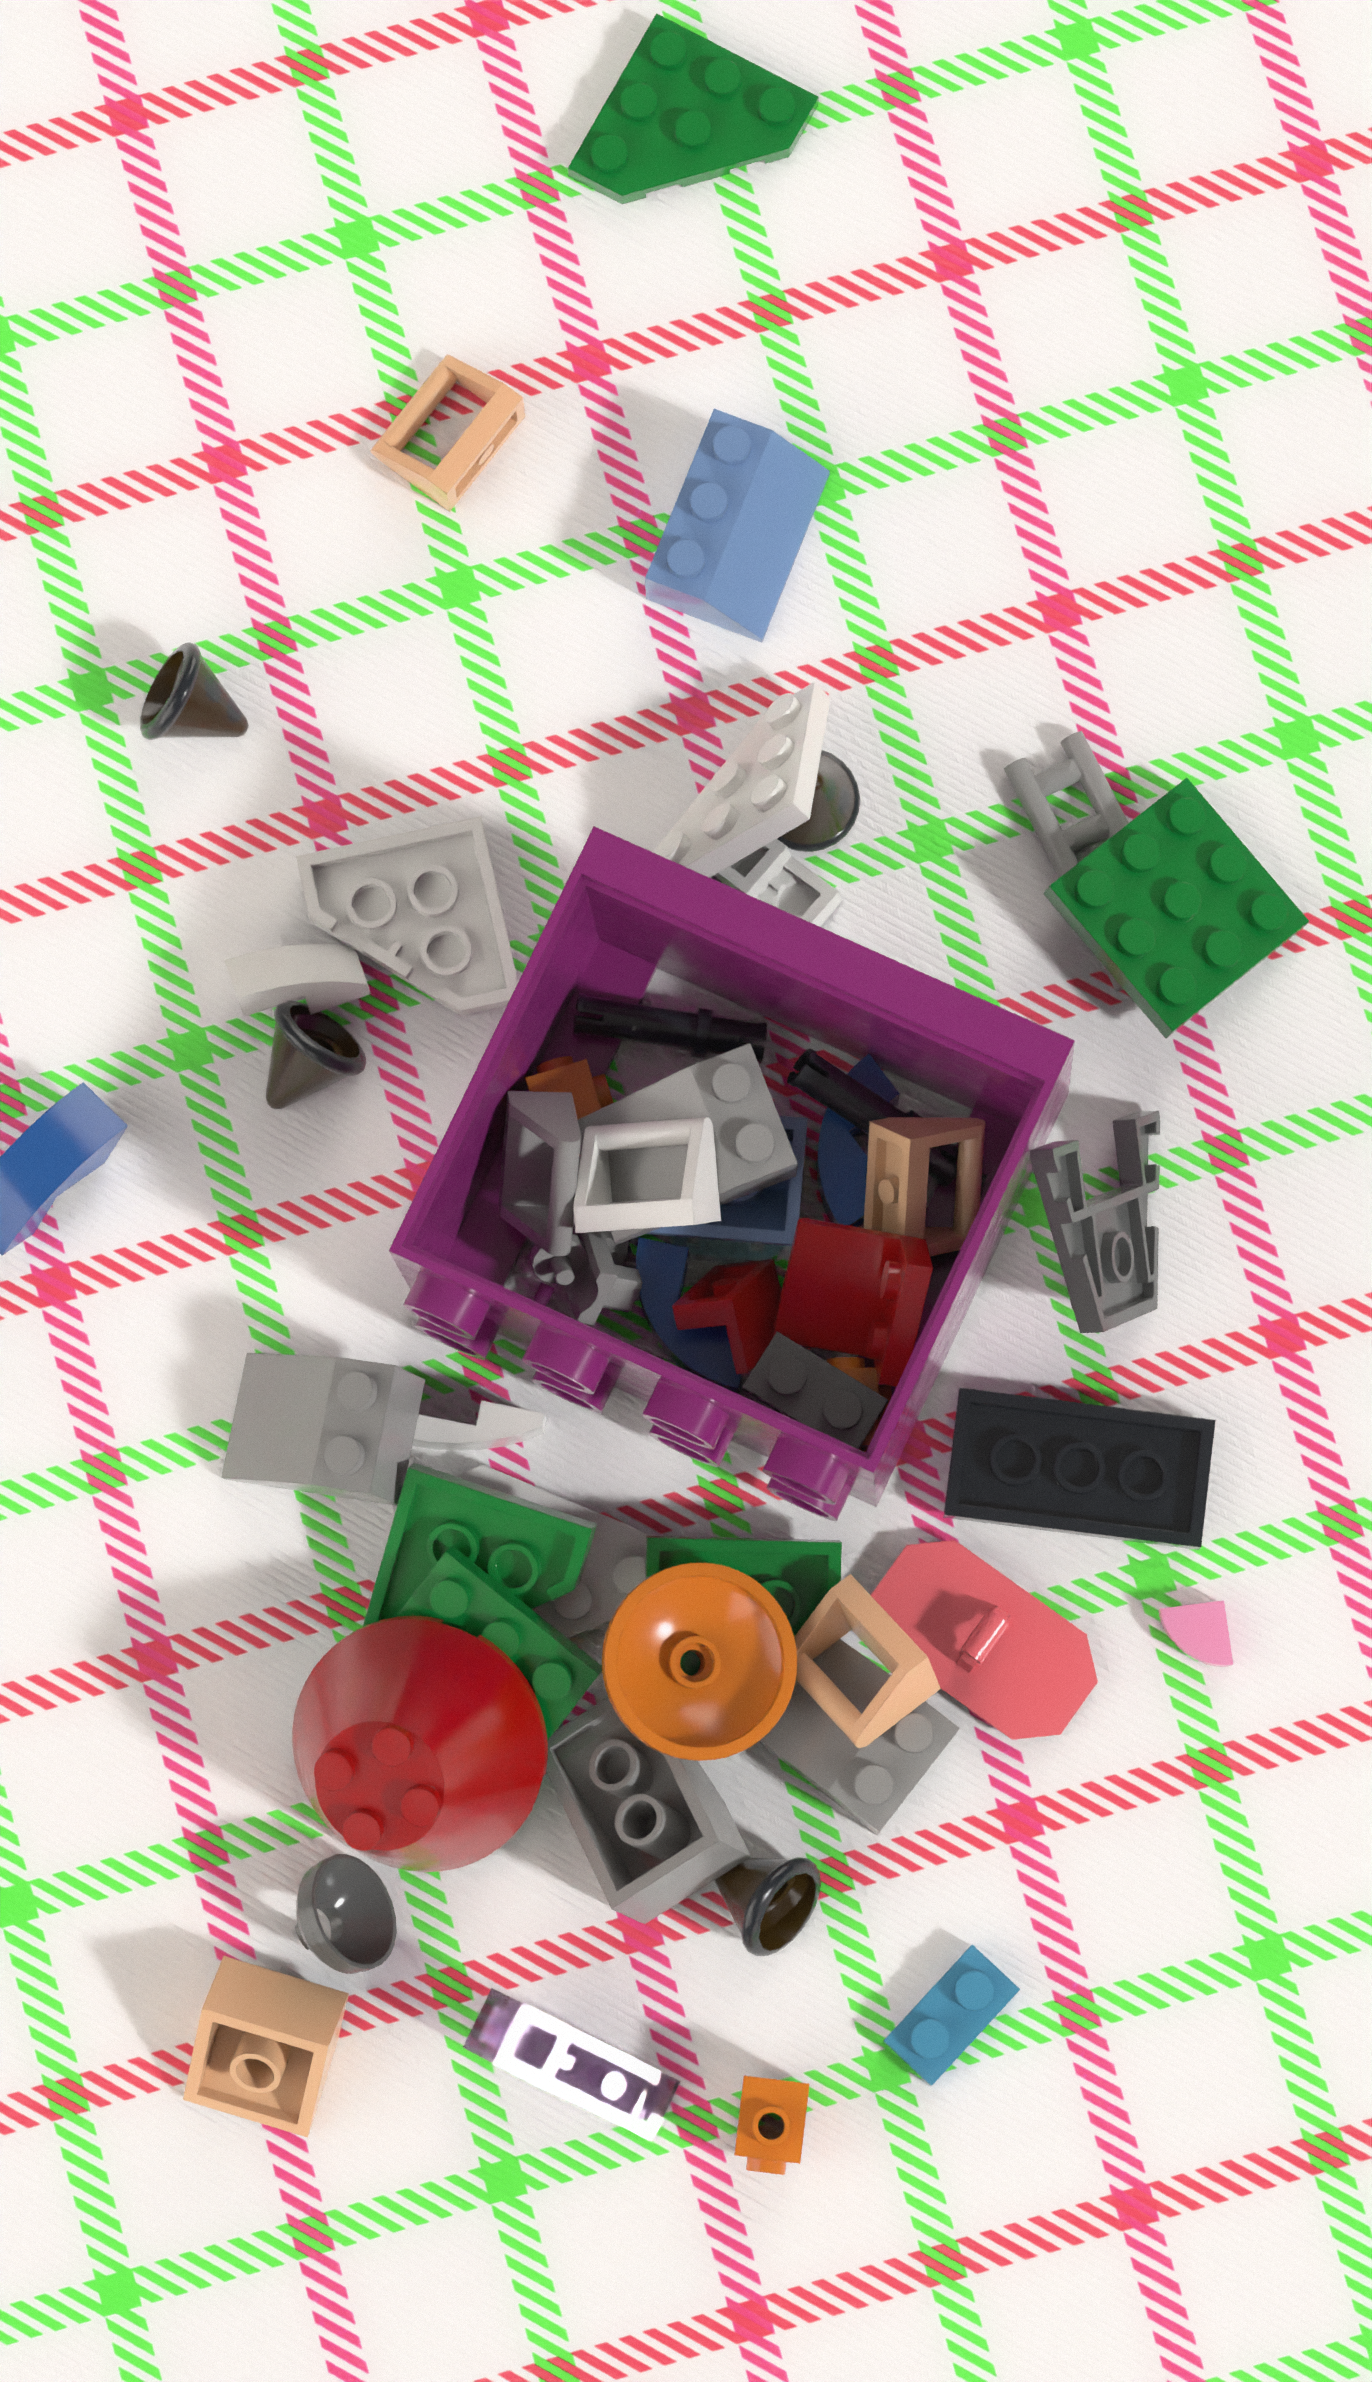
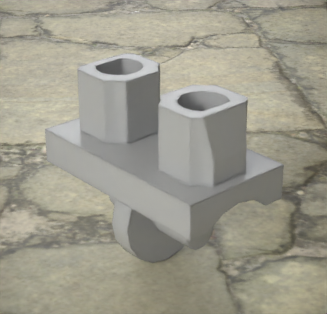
M574 1224L571 1252L565 1256L550 1255L537 1244L532 1248L530 1259L534 1273L545 1282L565 1285L575 1320L581 1323L594 1325L602 1308L623 1312L631 1311L642 1287V1280L638 1269L622 1266L628 1255L629 1241L615 1245L610 1231L575 1233Z

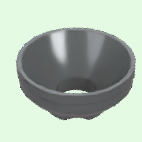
M336 1854L320 1861L304 1874L297 1894V1925L295 1926L302 1945L307 1950L310 1949L320 1961L332 1969L345 1974L366 1972L382 1965L394 1948L397 1929L392 1900L377 1873L357 1857L348 1854ZM317 1909L321 1910L330 1922V1940L322 1928Z

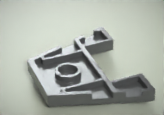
M1159 1110L1135 1112L1112 1121L1120 1187L1088 1200L1085 1198L1078 1140L1054 1141L1029 1150L1031 1164L1080 1333L1105 1332L1157 1309L1159 1228L1156 1226L1147 1227L1148 1193L1159 1189L1160 1166L1156 1164L1148 1165L1149 1135H1160Z

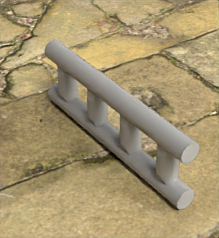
M1082 731L1073 733L1060 742L1068 759L1034 775L1027 759L1021 758L1004 768L1058 878L1079 863L1074 854L1075 851L1107 836L1108 838L1112 837L1129 823ZM1080 781L1096 815L1062 830L1046 797ZM1104 967L1115 991L1123 990L1120 984Z

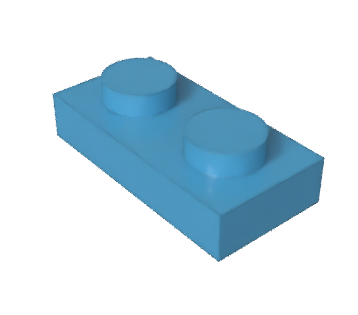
M972 1944L883 2042L932 2086L1019 1992L1020 1988Z

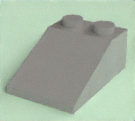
M750 1043L691 1065L578 1120L581 1133V1155L584 1133L588 1126L709 1117L714 1131L720 1205L796 1177L798 1164ZM688 1145L608 1151L612 1202L681 1197ZM662 1227L610 1231L615 1245Z
M247 1353L221 1478L236 1482L397 1506L408 1470L425 1379L391 1364L330 1356Z
M841 1639L813 1659L861 1714L891 1676ZM796 1680L785 1712L771 1731L758 1742L874 1834L878 1835L960 1728L925 1701L869 1745L857 1748Z
M608 1697L557 1729L548 1740L546 1772L612 1910L646 1924L751 1857L724 1800L700 1763L662 1754L644 1744L622 1723Z

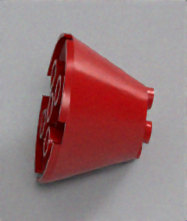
M424 1616L394 1617L365 1625L350 1633L334 1645L313 1668L304 1683L294 1712L292 1727L294 1762L303 1790L313 1809L326 1826L348 1846L376 1862L393 1868L418 1872L446 1871L475 1863L487 1857L503 1846L527 1820L533 1810L542 1778L546 1774L548 1761L546 1726L536 1695L517 1665L491 1641L482 1635L476 1638L458 1628L443 1624V1619Z

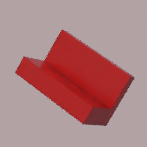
M774 1259L715 1265L672 1305L677 1330L726 1325L736 1374L749 1373L756 1366L773 1338V1326L781 1295Z

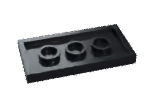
M959 1388L943 1518L1199 1550L1202 1545L1216 1420Z

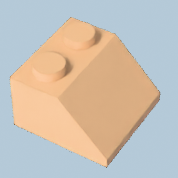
M223 1956L201 2010L183 2100L308 2138L338 2042L349 1993Z

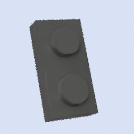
M778 1331L743 1385L744 1390L791 1419L857 1449H860L888 1404V1399Z

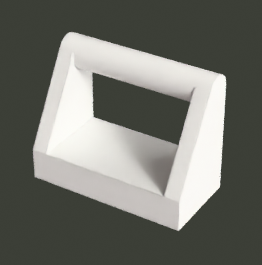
M709 1117L586 1127L573 1204L575 1233L687 1226L721 1221L714 1131L711 1119ZM688 1145L681 1197L612 1202L608 1151Z

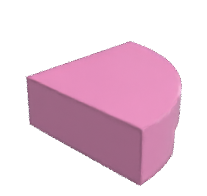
M1224 1600L1160 1608L1158 1610L1165 1633L1185 1654L1210 1666L1228 1667L1233 1665Z

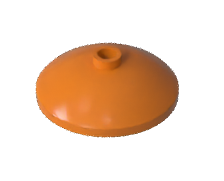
M688 1563L673 1566L649 1576L632 1589L622 1600L614 1612L605 1634L602 1650V1674L608 1698L614 1711L627 1729L650 1748L674 1758L692 1761L716 1760L738 1754L750 1748L767 1735L777 1724L785 1712L794 1690L797 1676V1649L790 1623L775 1598L760 1583L750 1576L727 1566L713 1563ZM686 1651L694 1652L700 1660V1668L693 1676L684 1673L680 1666L681 1657Z

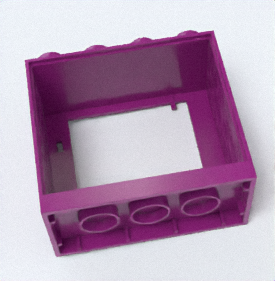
M593 826L389 1249V1253L410 1288L403 1306L419 1316L415 1325L418 1330L457 1351L478 1359L485 1360L497 1333L528 1347L522 1361L536 1370L531 1380L548 1392L587 1410L602 1413L614 1387L648 1402L642 1416L653 1423L649 1435L660 1443L692 1459L719 1467L731 1441L768 1457L762 1470L771 1477L766 1487L767 1490L812 1514L837 1521L849 1495L877 1507L1032 1174L1033 1167L1029 1150L1045 1145L1068 1096L1075 1040ZM658 968L861 1060L870 1054L881 1069L973 1109L969 1118H978L985 1121L982 1176L986 1177V1180L981 1188L980 1209L960 1250L930 1256L933 1270L913 1353L897 1387L892 1386V1398L866 1453L547 1307L555 1288L548 1284L540 1282L532 1300L505 1288L528 1239L500 1217L498 1206L507 1091L529 1092L525 1078L536 1075V1067L538 1065L564 1056H572L574 1063L587 1059L592 1077L603 1073L606 1076L623 1039L583 1033L573 1034L574 1015L596 1019L602 1017L599 1014L577 1011L576 1003L579 993H585L587 996L640 1004ZM956 1178L946 1187L938 1183L926 1208L925 1227H953ZM857 1356L865 1359V1368L875 1367L874 1359L866 1358V1356Z

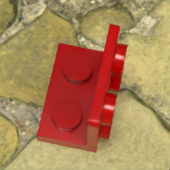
M809 1218L799 1219L773 1326V1337L778 1331L802 1346L866 1356V1358L874 1359L878 1383L897 1387L913 1353L933 1270L926 1239Z

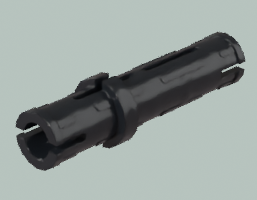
M579 993L576 1003L577 1011L599 1014L602 1017L596 1019L574 1015L572 1031L573 1034L583 1033L691 1050V1057L704 1059L706 1053L720 1055L749 1044L739 1042L740 1038L766 1042L767 1023L761 1022L759 1024L713 1017L712 1010L698 1008L697 1014L587 996L585 993ZM751 1044L757 1062L761 1064L765 1048L762 1045Z
M811 1048L807 1049L794 1064L793 1068L799 1072H790L787 1079L789 1085L797 1087L868 1135L870 1121L889 1117L923 1118L913 1110H910L909 1113H904L817 1055L816 1051ZM952 1144L930 1148L928 1175L937 1180L943 1187L948 1186L956 1178L957 1165L955 1163L957 1162L958 1148Z

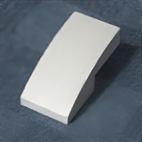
M778 839L715 874L725 885L819 927L843 901L838 890L793 858L788 847Z
M288 945L254 951L225 960L244 1017L305 996L310 1014H314L371 994L356 950L346 945Z
M481 1401L476 1426L418 1414L412 1446L452 1451L504 1447L544 1434L546 1417L545 1413Z

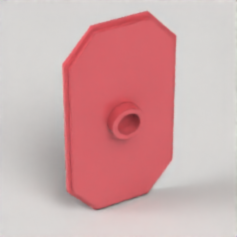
M956 1540L906 1545L871 1594L874 1600L928 1656L940 1688L1011 1740L1061 1735L1098 1683L1087 1634Z

